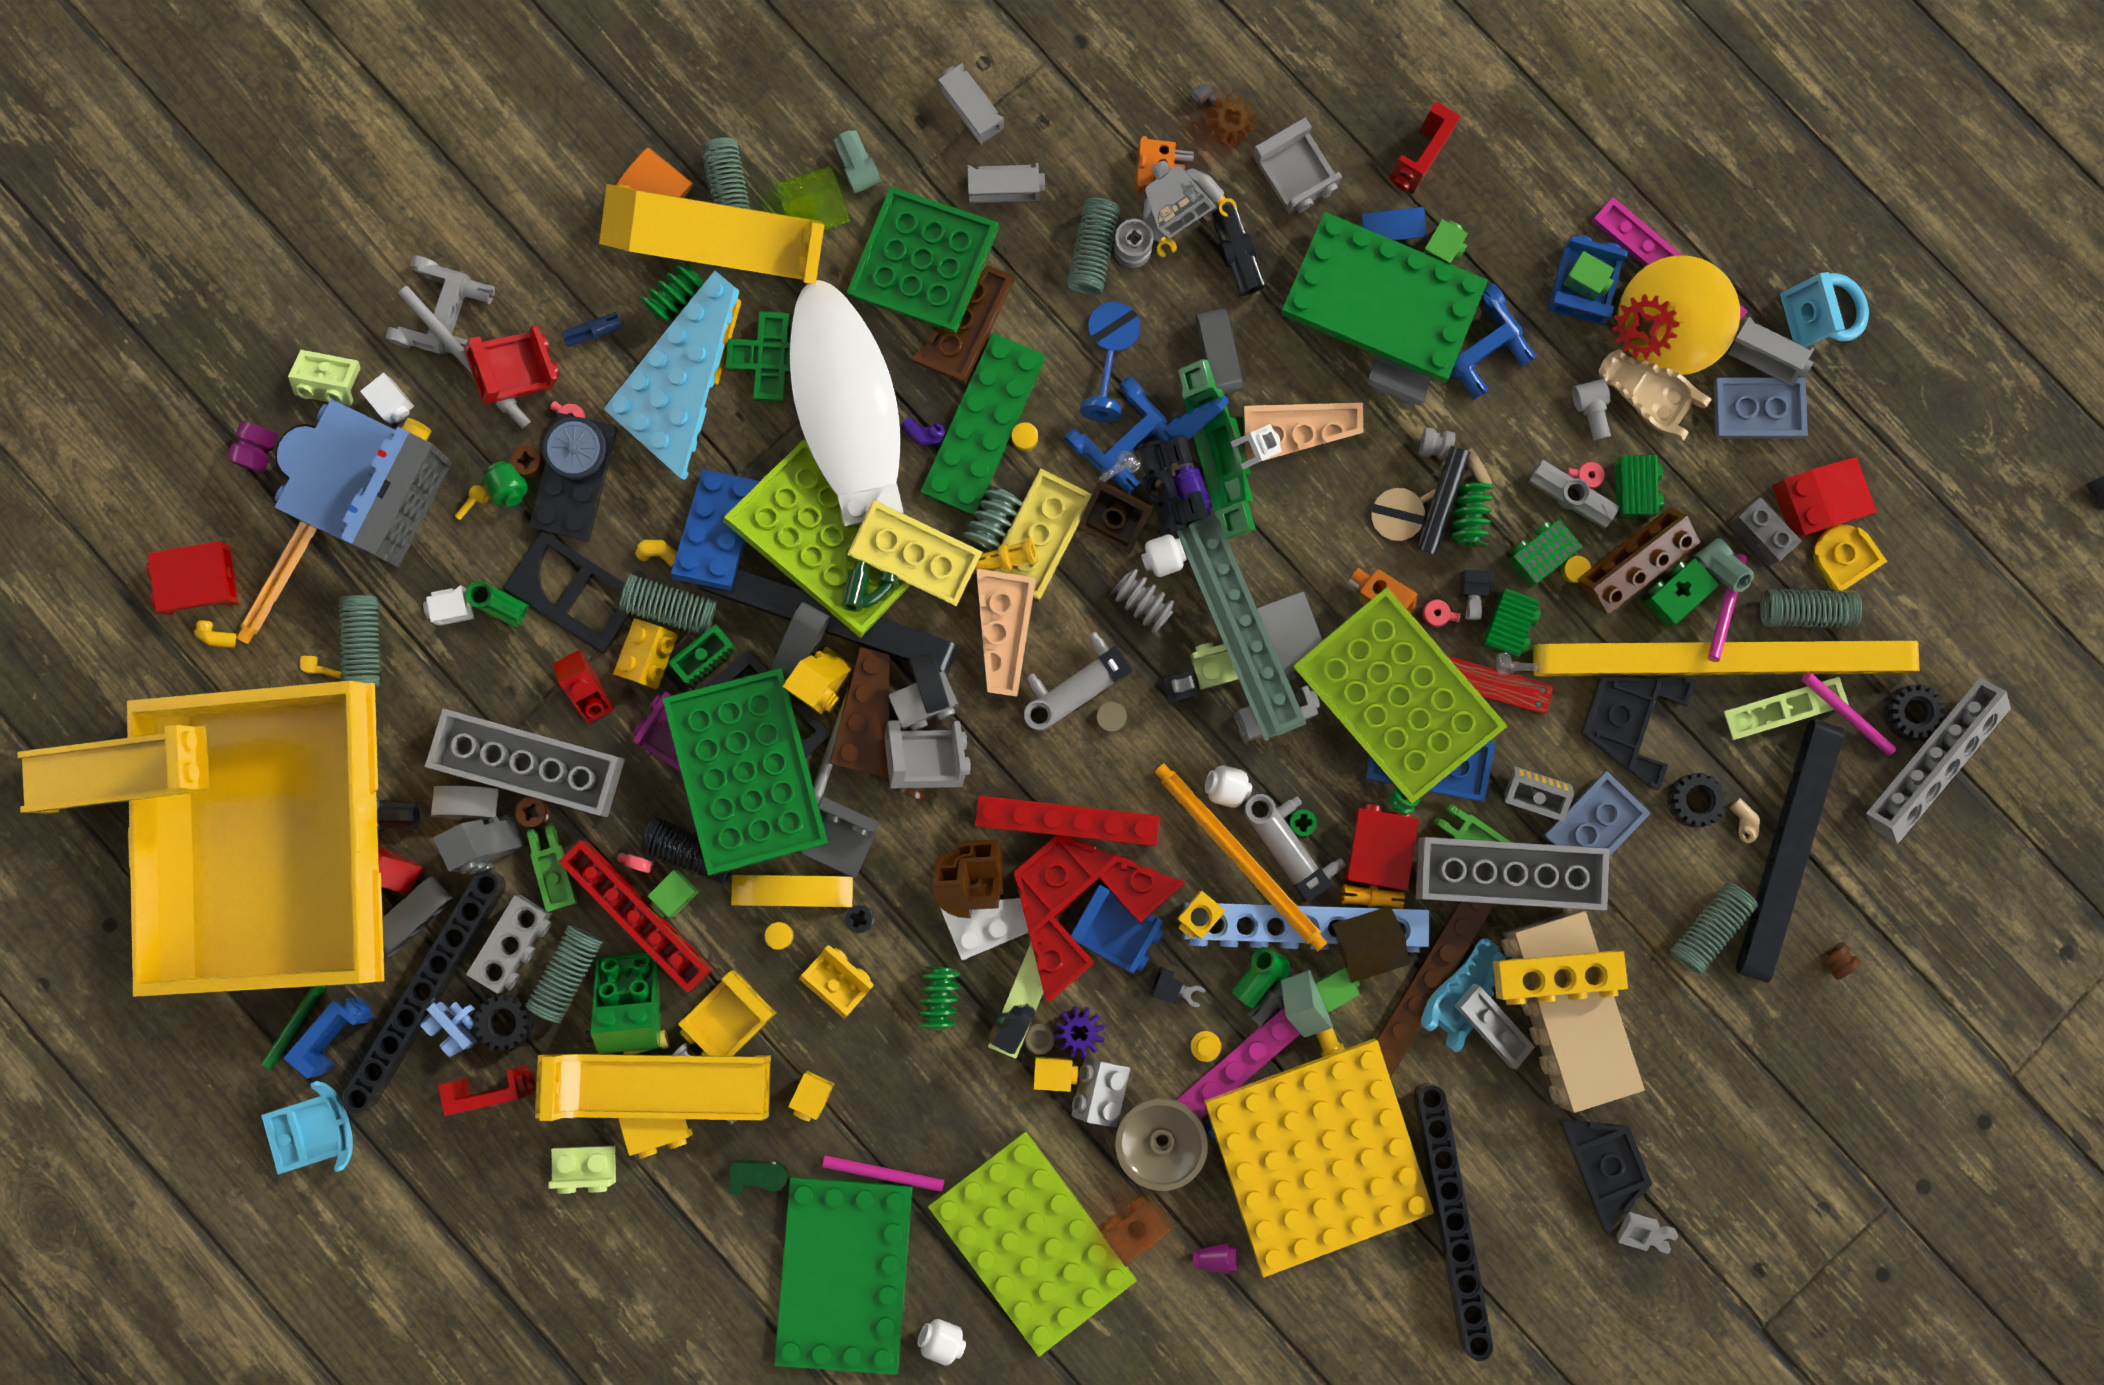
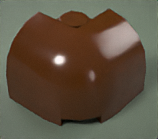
M998 839L957 843L958 848L948 852L944 857H938L934 869L932 889L940 908L953 916L970 919L972 910L999 908L1000 895H1004V866Z

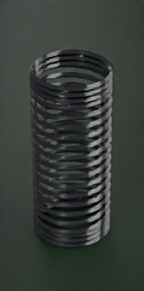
M654 817L646 828L640 845L641 853L652 855V857H657V859H662V861H667V863H672V865H677V867H682V869L686 868L687 871L691 870L692 873L696 872L697 875L701 874L702 877L706 876L707 879L711 878L712 881L716 880L717 883L725 885L729 880L733 870L719 873L715 878L714 875L708 876L707 871L704 874L706 866L705 862H703L704 858L696 832L692 833L691 830L687 831L686 828L682 829L681 826L677 827L676 824L672 825L671 822L667 823L666 820L663 821V819Z

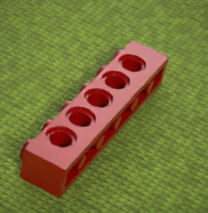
M580 840L559 861L577 882L686 993L694 991L714 971L697 951L663 917L651 908L650 904L588 841Z

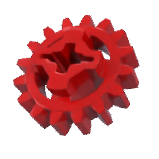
M1646 294L1642 295L1641 302H1637L1633 297L1630 298L1632 306L1628 308L1625 305H1621L1620 308L1624 314L1622 316H1614V319L1620 322L1619 326L1612 328L1613 332L1620 333V336L1614 340L1615 343L1624 342L1625 345L1622 348V352L1626 353L1632 349V358L1637 359L1639 354L1643 353L1645 360H1649L1650 353L1652 352L1661 357L1660 349L1662 347L1668 350L1672 348L1668 340L1678 338L1672 332V329L1680 327L1679 322H1672V318L1677 315V312H1667L1670 303L1666 301L1660 305L1659 296L1655 295L1652 301H1648ZM1651 307L1659 310L1661 314L1652 316L1646 314L1643 308ZM1633 313L1635 319L1632 327L1625 330L1626 322ZM1640 315L1648 323H1654L1650 327L1652 340L1643 331L1638 332V329L1642 327ZM1666 324L1665 335L1659 341L1657 338L1660 327ZM1639 338L1645 340L1649 347H1638L1630 341Z

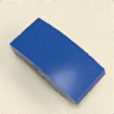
M1424 207L1362 214L1363 228L1389 239L1404 240L1427 237Z

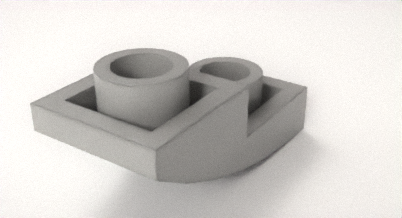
M434 786L430 817L462 820L463 817L488 820L496 816L498 789L473 786Z

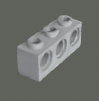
M514 895L466 975L497 994L503 993L506 990L510 991L519 979L520 975L517 974L520 966L522 963L527 964L536 950L533 945L537 938H542L549 930L552 923L549 919L552 913L546 912V909L522 895ZM526 911H531L535 918L533 925L529 928L522 922V916ZM511 937H514L518 942V950L514 954L508 952L506 948V943ZM495 963L502 968V976L499 980L493 979L490 974V969Z

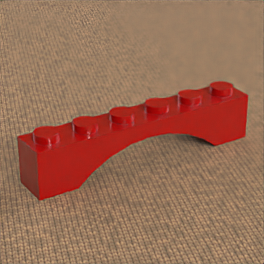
M978 795L975 826L1155 847L1157 846L1160 815Z

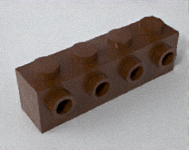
M1669 507L1577 580L1591 606L1608 615L1618 609L1632 595L1641 591L1650 581L1664 573L1673 563L1686 556L1700 541L1688 516Z

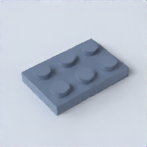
M1716 378L1714 380L1715 438L1807 437L1806 378H1798L1794 386L1777 378Z
M1604 771L1569 807L1564 822L1557 820L1543 834V837L1551 845L1609 849L1610 857L1651 813L1608 771Z

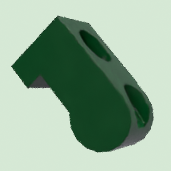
M734 1159L730 1164L729 1194L741 1195L745 1191V1186L763 1187L770 1192L779 1191L789 1180V1170L781 1162Z

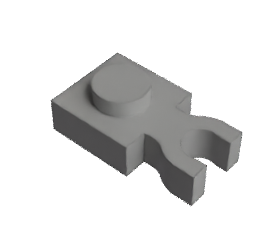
M1628 1212L1616 1234L1618 1243L1645 1251L1652 1245L1660 1252L1669 1254L1671 1248L1669 1242L1663 1240L1671 1239L1676 1241L1678 1238L1675 1228L1668 1226L1659 1227L1656 1219Z

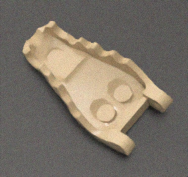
M1620 349L1610 353L1603 360L1599 368L1600 378L1618 390L1638 411L1648 425L1659 433L1677 440L1684 441L1688 435V431L1678 425L1691 405L1694 404L1698 407L1706 408L1711 401L1710 397L1696 389L1680 373L1673 372L1669 368H1659L1655 363H1648L1644 360L1636 361L1634 358L1624 354Z

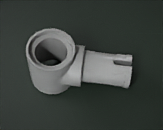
M1600 379L1573 386L1572 398L1578 412L1583 411V415L1587 416L1593 441L1610 437L1611 433L1605 415L1606 405L1610 403V393L1606 381Z

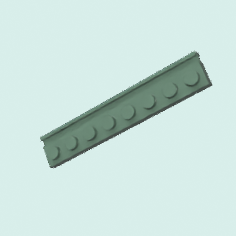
M1215 513L1188 524L1189 526L1184 529L1177 530L1176 532L1265 741L1270 740L1269 738L1275 735H1282L1307 724L1228 540L1224 539L1221 524L1216 518Z

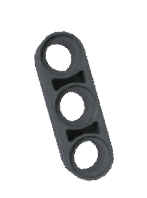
M1226 308L1196 314V324L1203 357L1205 360H1209L1216 388L1222 389L1223 394L1243 391L1242 376Z
M805 602L801 603L790 622L770 671L782 668L786 682L801 660L810 655L814 656L830 621V616Z
M433 876L418 885L382 918L383 953L386 959L404 947L453 901V898Z

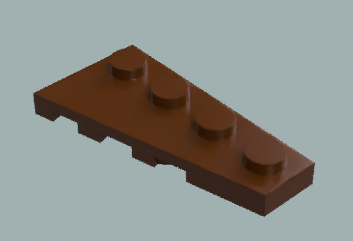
M987 265L980 274L957 333L955 334L941 328L937 331L934 330L920 352L917 351L912 357L913 363L966 384L1015 281L1014 276Z
M859 647L829 764L889 778L884 740L889 721V654Z

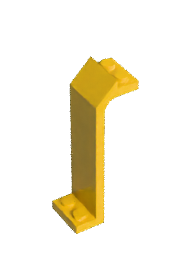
M606 184L599 244L630 252L802 279L804 283L816 285L824 224L817 220L632 189L631 186L623 184L618 186Z
M169 725L164 726L165 733L20 751L18 752V758H22L24 806L20 807L21 813L51 814L59 813V809L198 793L210 788L206 725L196 727Z
M616 1054L538 1055L535 1118H540L539 1121H554L560 1118L574 1117L764 1120L769 1117L771 1055H757L754 1057Z

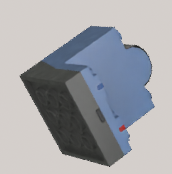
M330 399L328 405L324 404L319 410L317 426L310 424L296 425L287 430L279 439L275 450V463L279 472L288 479L286 486L282 485L278 489L275 496V501L277 502L275 508L399 568L453 462L432 443L400 427L394 430Z

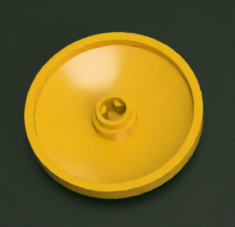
M1671 256L1647 265L1631 279L1620 298L1617 315L1620 316L1624 314L1620 308L1621 305L1629 308L1632 306L1630 298L1633 297L1637 302H1641L1643 294L1647 295L1648 301H1652L1655 295L1659 296L1660 305L1666 301L1670 303L1667 312L1676 311L1677 315L1672 318V322L1680 323V327L1672 329V332L1678 338L1668 340L1672 348L1668 350L1662 347L1660 349L1661 357L1652 352L1650 353L1649 360H1645L1643 353H1640L1635 360L1655 363L1659 368H1669L1681 375L1696 373L1719 360L1731 346L1738 331L1740 304L1733 284L1718 267L1697 257ZM1651 307L1643 308L1646 314L1652 316L1661 314L1657 309ZM1633 313L1626 322L1625 330L1632 327L1635 319ZM1640 315L1642 327L1638 329V332L1643 331L1652 340L1650 327L1654 323H1648ZM1666 324L1660 327L1657 338L1659 341L1665 335ZM1639 338L1630 341L1638 347H1649L1645 340ZM1630 349V350L1628 351V353L1631 355V357H1632V353H1633V350H1632V349Z

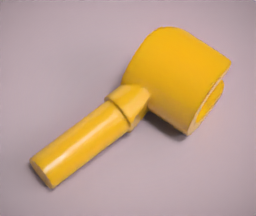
M475 485L470 489L469 498L455 514L456 518L461 520L470 508L474 506L476 501L483 505L489 501L490 497L484 486Z
M300 657V669L308 674H324L338 679L342 678L340 677L341 671L317 666L318 657Z

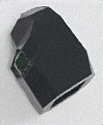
M1026 1003L1014 1005L1010 1011L1000 1013L987 1040L1009 1054H1015L1035 1015L1034 1008Z

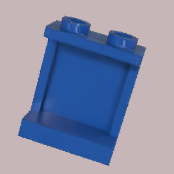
M1585 235L1571 236L1563 247L1547 310L1604 326L1612 317L1614 306H1611L1622 262L1626 259L1628 251L1621 249L1615 243L1607 242L1601 244L1594 242L1592 238ZM1583 251L1615 268L1609 277L1614 280L1605 296L1599 294L1594 301L1562 285Z
M1099 885L1072 931L1071 937L1079 944L1134 974L1136 969L1140 972L1143 970L1150 957L1146 954L1147 949L1151 943L1157 945L1165 929L1160 927L1163 921L1153 915H1150L1139 924L1112 895L1110 890Z
M358 997L356 999L333 1000L283 1059L306 1078L328 1074L335 1063L322 1053L323 1050L347 1022L352 1025L371 1022L375 1018L369 1012L371 1007Z

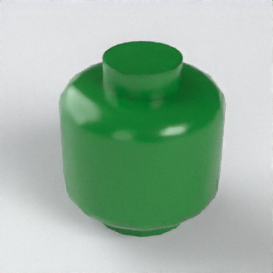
M502 461L489 466L482 480L491 501L498 506L514 507L518 505L528 489L524 477L514 469L512 464Z

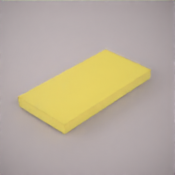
M1040 468L1002 544L1006 543L1009 546L1024 542L1025 538L1031 537L1037 552V563L1031 564L1027 562L1015 565L1011 570H1004L1001 567L989 571L1036 578L1033 598L1040 601L1078 527L1092 494Z
M872 500L847 552V555L883 572L893 573L898 576V579L957 606L982 554L981 551L875 500Z

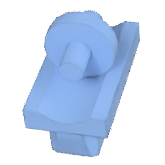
M439 1002L438 1004L433 1003L426 1009L429 1014L420 1026L430 1036H434L442 1028L447 1031L450 1036L440 1044V1047L449 1057L458 1054L462 1050L472 1048L478 1042L469 1031L474 1027V1021L470 1015L475 1011V1008L471 1004L462 1009L457 1002H454L448 1009L443 1002Z

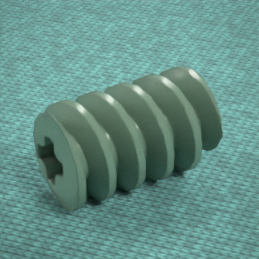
M992 486L995 490H987L985 492L986 497L990 501L982 500L980 502V506L984 511H975L974 516L979 522L970 521L969 527L973 532H964L963 534L965 540L987 552H991L989 550L990 546H1000L994 539L995 536L1005 537L1006 534L1000 529L1001 525L1011 526V523L1005 518L1006 515H1017L1011 508L1012 504L1022 505V502L1013 494L996 486Z

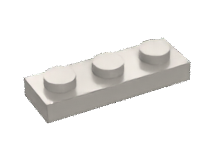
M1473 984L1455 1005V1008L1509 1068L1517 1070L1535 1048L1480 985Z

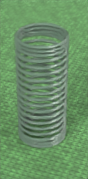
M715 138L703 143L700 150L711 203L722 202L720 204L725 205L727 203L739 202L728 204V206L751 209L737 141L732 138ZM731 146V147L728 148V149H720V150H716V151H710V150H712V149L719 148V147ZM734 161V162L728 163V164L716 165V164L722 163V162ZM735 166V167L729 168V169L717 170V169L724 168V167ZM733 171H736V172L730 173V174L718 175V174L725 173V172H733ZM726 177H734L731 179L719 180ZM727 182H735L731 184L720 185ZM728 187H736L732 189L721 190ZM737 192V193H733V194L722 195V194H725V193ZM738 197V198H734V199L724 200V199H726V198Z
M1089 198L1083 204L1080 228L1078 229L1079 232L1075 248L1073 249L1074 253L1072 254L1073 258L1071 259L1072 263L1070 264L1071 268L1069 269L1070 273L1068 274L1066 284L1076 292L1098 295L1103 292V287L1105 286L1103 282L1106 281L1104 278L1107 276L1105 272L1108 271L1106 267L1109 266L1112 242L1115 241L1113 238L1115 236L1114 232H1116L1115 227L1118 226L1117 222L1119 221L1118 217L1120 216L1121 208L1110 200ZM1097 208H1103V209H1107V210H1110V211L1100 210V209H1097Z
M632 574L628 576L619 602L620 611L622 610L627 613L631 611L632 614L636 613L637 616L641 615L642 618L647 615V619L652 617L653 621L657 619L658 623L662 621L663 624L667 623L668 626L673 623L674 628L678 625L679 629L683 627L684 631L688 629L689 632L693 631L694 634L698 633V635H702L710 628L716 610V600L714 601L710 598L706 600L698 624L699 615L705 600L703 596L692 624L699 595L696 596L690 618L687 622L694 599V593L691 594L682 621L683 612L689 597V592H686L676 621L684 595L683 590L680 592L676 609L671 619L679 590L678 588L675 590L670 610L666 617L674 588L671 587L661 615L662 606L669 588L668 585L665 586L658 611L655 615L663 584L659 586L654 606L650 613L658 583L656 582L652 589L653 581L651 580L646 590L647 579L644 580L641 588L642 577L639 578ZM651 589H652V593H651V596H650L649 604H648V607H647V609H646V611H645V606H646L647 600H648V598H649V595H650V592H651ZM645 590H646V594H645V597H644L643 605H642V607H641V609H640V604H641L642 598H643L644 593H645ZM639 591H640L638 603H637V605H636V607H635V609H634L635 601H636L637 596H638Z
M1766 589L1762 594L1760 602V618L1765 627L1795 626L1799 628L1801 626L1804 628L1806 626L1807 628L1827 627L1831 629L1833 627L1836 629L1838 627L1839 629H1855L1859 625L1862 615V601L1857 591ZM1771 598V617L1769 618V602ZM1806 603H1807V616L1805 615ZM1823 603V617L1821 619V609ZM1834 603V616L1832 621V605ZM1839 603V618L1837 620V608ZM1802 604V614L1800 619V607ZM1818 604V615L1816 620V606ZM1827 604H1828V606H1829L1828 620H1827ZM1785 605H1786V612H1785V618H1784V608H1785Z
M366 595L340 597L338 599V607L341 608L338 611L340 613L339 618L341 619L339 621L341 624L339 626V629H341L339 639L342 640L339 643L341 645L339 649L342 651L339 654L342 656L339 659L342 661L340 663L342 667L340 669L342 672L340 674V677H342L340 681L375 683V688H379L381 686L380 676L373 675L379 674V670L346 671V669H378L379 665H344L349 663L377 664L380 662L375 659L379 658L380 655L370 654L380 651L379 649H372L380 646L375 643L379 639L372 638L379 636L378 633H372L379 630L376 628L379 623L374 622L378 621L379 618L372 617L379 614L376 612L379 609L378 598ZM349 610V611H355V612H347V613H346V612H342V611ZM343 616H357V617L345 618V617H343ZM344 621H353L352 623H344ZM345 626H350V627H356V628H348V629H347V628H343V627H345ZM343 632H362V633H350V634H346V633H343ZM344 637H356V638H353V639H345ZM352 642V643H357V644H343V643ZM348 647H349V648H364V649H351V650H347V649H344V648H348ZM345 653H360L354 655H345ZM354 658V659H359V660H344V659ZM356 674V675H362V676H344V675Z
M1726 882L1719 893L1716 894V897L1712 899L1713 902H1709L1706 910H1703L1702 914H1699V918H1696V922H1693L1692 926H1689V930L1685 931L1686 935H1682V939L1678 940L1679 943H1675L1674 947L1670 949L1671 954L1676 960L1697 975H1702L1705 972L1706 967H1709L1708 962H1713L1712 958L1715 959V954H1720L1719 950H1723L1722 946H1726V942H1730L1729 938H1733V934L1737 933L1736 929H1740L1739 925H1743V921H1747L1746 917H1750V913H1753L1758 908V904L1752 896L1731 882ZM1731 902H1733L1734 904H1736V905H1737L1739 908H1741L1744 912H1742V911L1739 910L1737 907H1735ZM1726 905H1728L1730 908H1732L1733 910H1735L1739 915H1737L1736 913H1734V912H1733L1731 909H1729ZM1725 911H1727L1728 913H1730V914H1731L1733 917H1735L1737 920H1735L1734 918H1732V917H1731L1730 915H1728Z
M573 925L567 926L568 928L564 931L567 936H562V939L567 942L559 941L564 947L556 946L560 951L555 950L554 953L558 956H551L555 961L549 960L551 965H546V968L550 971L543 970L546 975H541V978L544 980H538L541 985H536L537 989L533 990L536 995H530L532 999H528L527 1005H525L526 1009L533 1014L556 1024L561 1023L565 1015L564 1011L567 1010L566 1006L570 1005L569 1001L573 1000L574 992L578 991L579 982L583 981L582 977L586 976L584 972H587V967L591 966L589 962H593L592 958L596 957L595 953L599 952L598 949H600L603 943L598 937ZM579 948H582V949H584V950H587V951L590 952L591 954L585 953L584 951L580 950ZM575 952L586 956L588 959L581 957L580 955L576 954ZM574 958H577V959H579V960H582V961L585 962L586 964L581 963V962L577 961V960L574 959ZM572 963L577 964V965H580V966H581L582 968H584V969L578 968L577 966L573 965ZM568 967H570V968H572V969H574V970L579 971L581 974L574 972L573 970L569 969ZM567 973H570V974H572V975H575V976L578 977L579 979L574 978V977H572L571 975H569V974H567ZM567 979L573 980L576 984L571 983ZM563 983L572 986L574 989L567 987Z

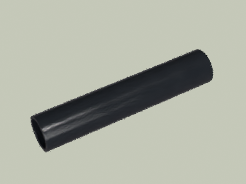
M1450 446L1417 549L1437 554L1471 453L1470 451Z

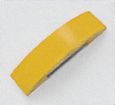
M732 875L731 905L853 907V877Z

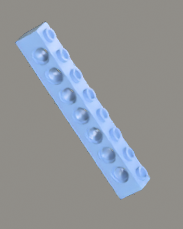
M1183 902V910L1189 903ZM1217 903L1226 910L1220 917L1222 928L1218 933L1212 934L1208 931L1202 939H1199L1197 936L1191 939L1183 933V939H1190L1189 945L1208 946V940H1220V946L1238 947V941H1250V947L1256 948L1268 947V942H1280V948L1299 949V943H1306L1273 905ZM1298 906L1321 931L1320 935L1328 942L1322 950H1329V944H1338L1336 937H1332L1328 932V925L1331 921H1343L1379 909ZM1196 908L1191 913V921L1196 926H1202L1207 920V914L1203 909ZM1392 909L1403 928L1407 951L1420 953V947H1429V910ZM1242 917H1248L1252 922L1251 931L1245 935L1237 930V922ZM1278 918L1282 922V931L1278 935L1273 936L1268 932L1267 924L1270 919Z

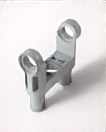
M417 255L412 256L409 264L411 270L425 275L424 278L444 284L434 315L451 334L453 333L464 298L469 297L487 304L492 302L493 298L489 297V295L494 296L495 287L493 285L473 281L467 274L441 267L430 259ZM400 326L398 329L389 327L385 336L386 341L400 347L410 349L413 346L440 355L448 352L452 353L430 328L428 333L424 334ZM454 336L465 348L468 340Z

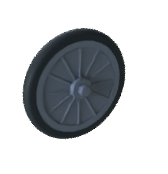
M567 417L557 421L549 428L543 440L542 452L546 464L555 474L566 479H582L593 474L601 466L606 454V442L603 433L592 421L582 417Z

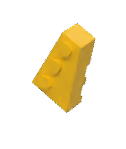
M825 647L822 652H816L815 657L810 655L801 660L783 687L819 714L823 715L825 711L830 713L839 701L837 694L852 674L854 664L829 647Z

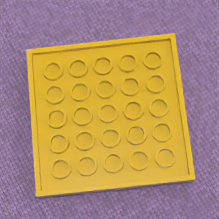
M1375 1038L1204 1100L1208 1117L1260 1273L1263 1277L1434 1214L1378 1040Z

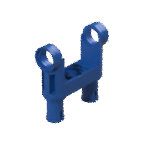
M1493 283L1485 287L1482 299L1486 304L1484 308L1499 328L1460 354L1450 374L1453 379L1462 382L1473 400L1478 399L1480 395L1482 396L1490 390L1474 369L1477 363L1502 346L1504 348L1508 347L1521 368L1537 357L1522 337L1524 334L1522 332L1523 329L1505 306L1506 299L1503 293Z
M1128 376L1119 386L1127 396L1126 400L1142 415L1143 419L1106 454H1103L1085 434L1081 435L1075 429H1071L1064 436V439L1080 456L1084 455L1104 477H1111L1130 495L1142 483L1123 465L1124 461L1134 452L1135 446L1143 444L1149 437H1154L1156 440H1162L1163 442L1173 438L1165 430L1167 427L1166 418L1145 397L1146 393L1133 378Z

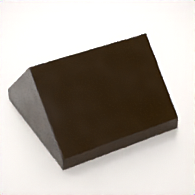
M1099 479L1078 524V528L1130 554L1151 515L1153 506Z
M1391 906L1332 924L1350 983L1410 965L1405 935Z

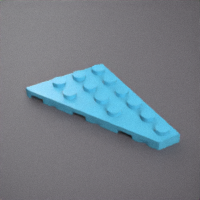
M715 270L604 407L607 413L677 476L684 480L689 475L687 467L691 453L696 450L697 436L701 432L707 410L704 407L709 388H713L715 371L719 367L724 349L722 341L727 324H731L733 317L732 309L736 305L739 290Z

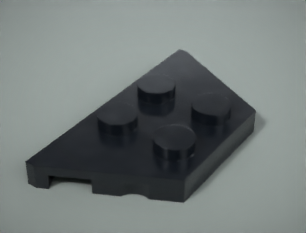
M1568 1119L1559 1120L1602 1229L1608 1234L1613 1231L1614 1225L1623 1214L1628 1213L1632 1209L1636 1199L1644 1195L1652 1185L1630 1127L1622 1124Z

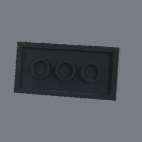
M558 412L556 422L563 418L576 416ZM590 420L603 433L606 442V454L601 466L593 474L585 478L566 479L560 477L545 462L529 525L530 528L590 542L618 427Z

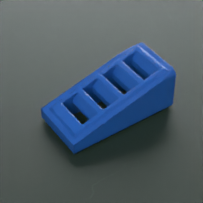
M1226 396L1219 397L1178 416L1168 424L1165 430L1172 438L1186 436L1188 441L1224 409L1229 399Z

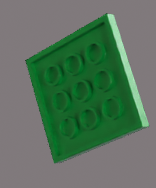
M890 186L847 290V295L862 302L956 334L999 230V223Z

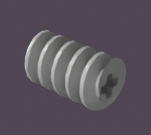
M1134 569L1123 577L1110 595L1118 592L1116 597L1117 603L1127 599L1125 610L1129 611L1136 607L1134 617L1137 619L1145 615L1143 625L1146 627L1154 623L1152 633L1155 634L1174 613L1172 611L1174 601L1171 600L1163 604L1165 593L1162 592L1154 596L1156 585L1153 584L1145 588L1147 578L1143 577L1136 580L1138 570Z

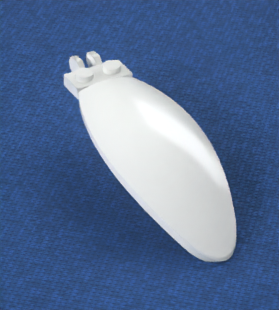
M816 280V285L808 283L802 289L796 302L790 340L792 392L798 419L806 442L823 476L838 496L845 527L861 524L872 500L878 501L903 514V507L896 484L900 457L899 415L893 384L885 360L870 330L848 299L837 288L825 281Z

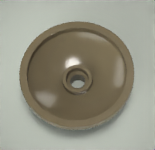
M1154 1098L1137 1104L1127 1112L1118 1127L1115 1147L1122 1169L1134 1182L1151 1190L1169 1191L1188 1184L1199 1174L1207 1157L1208 1138L1202 1121L1188 1106L1173 1099ZM1159 1135H1166L1168 1142L1162 1144L1158 1142L1157 1137Z

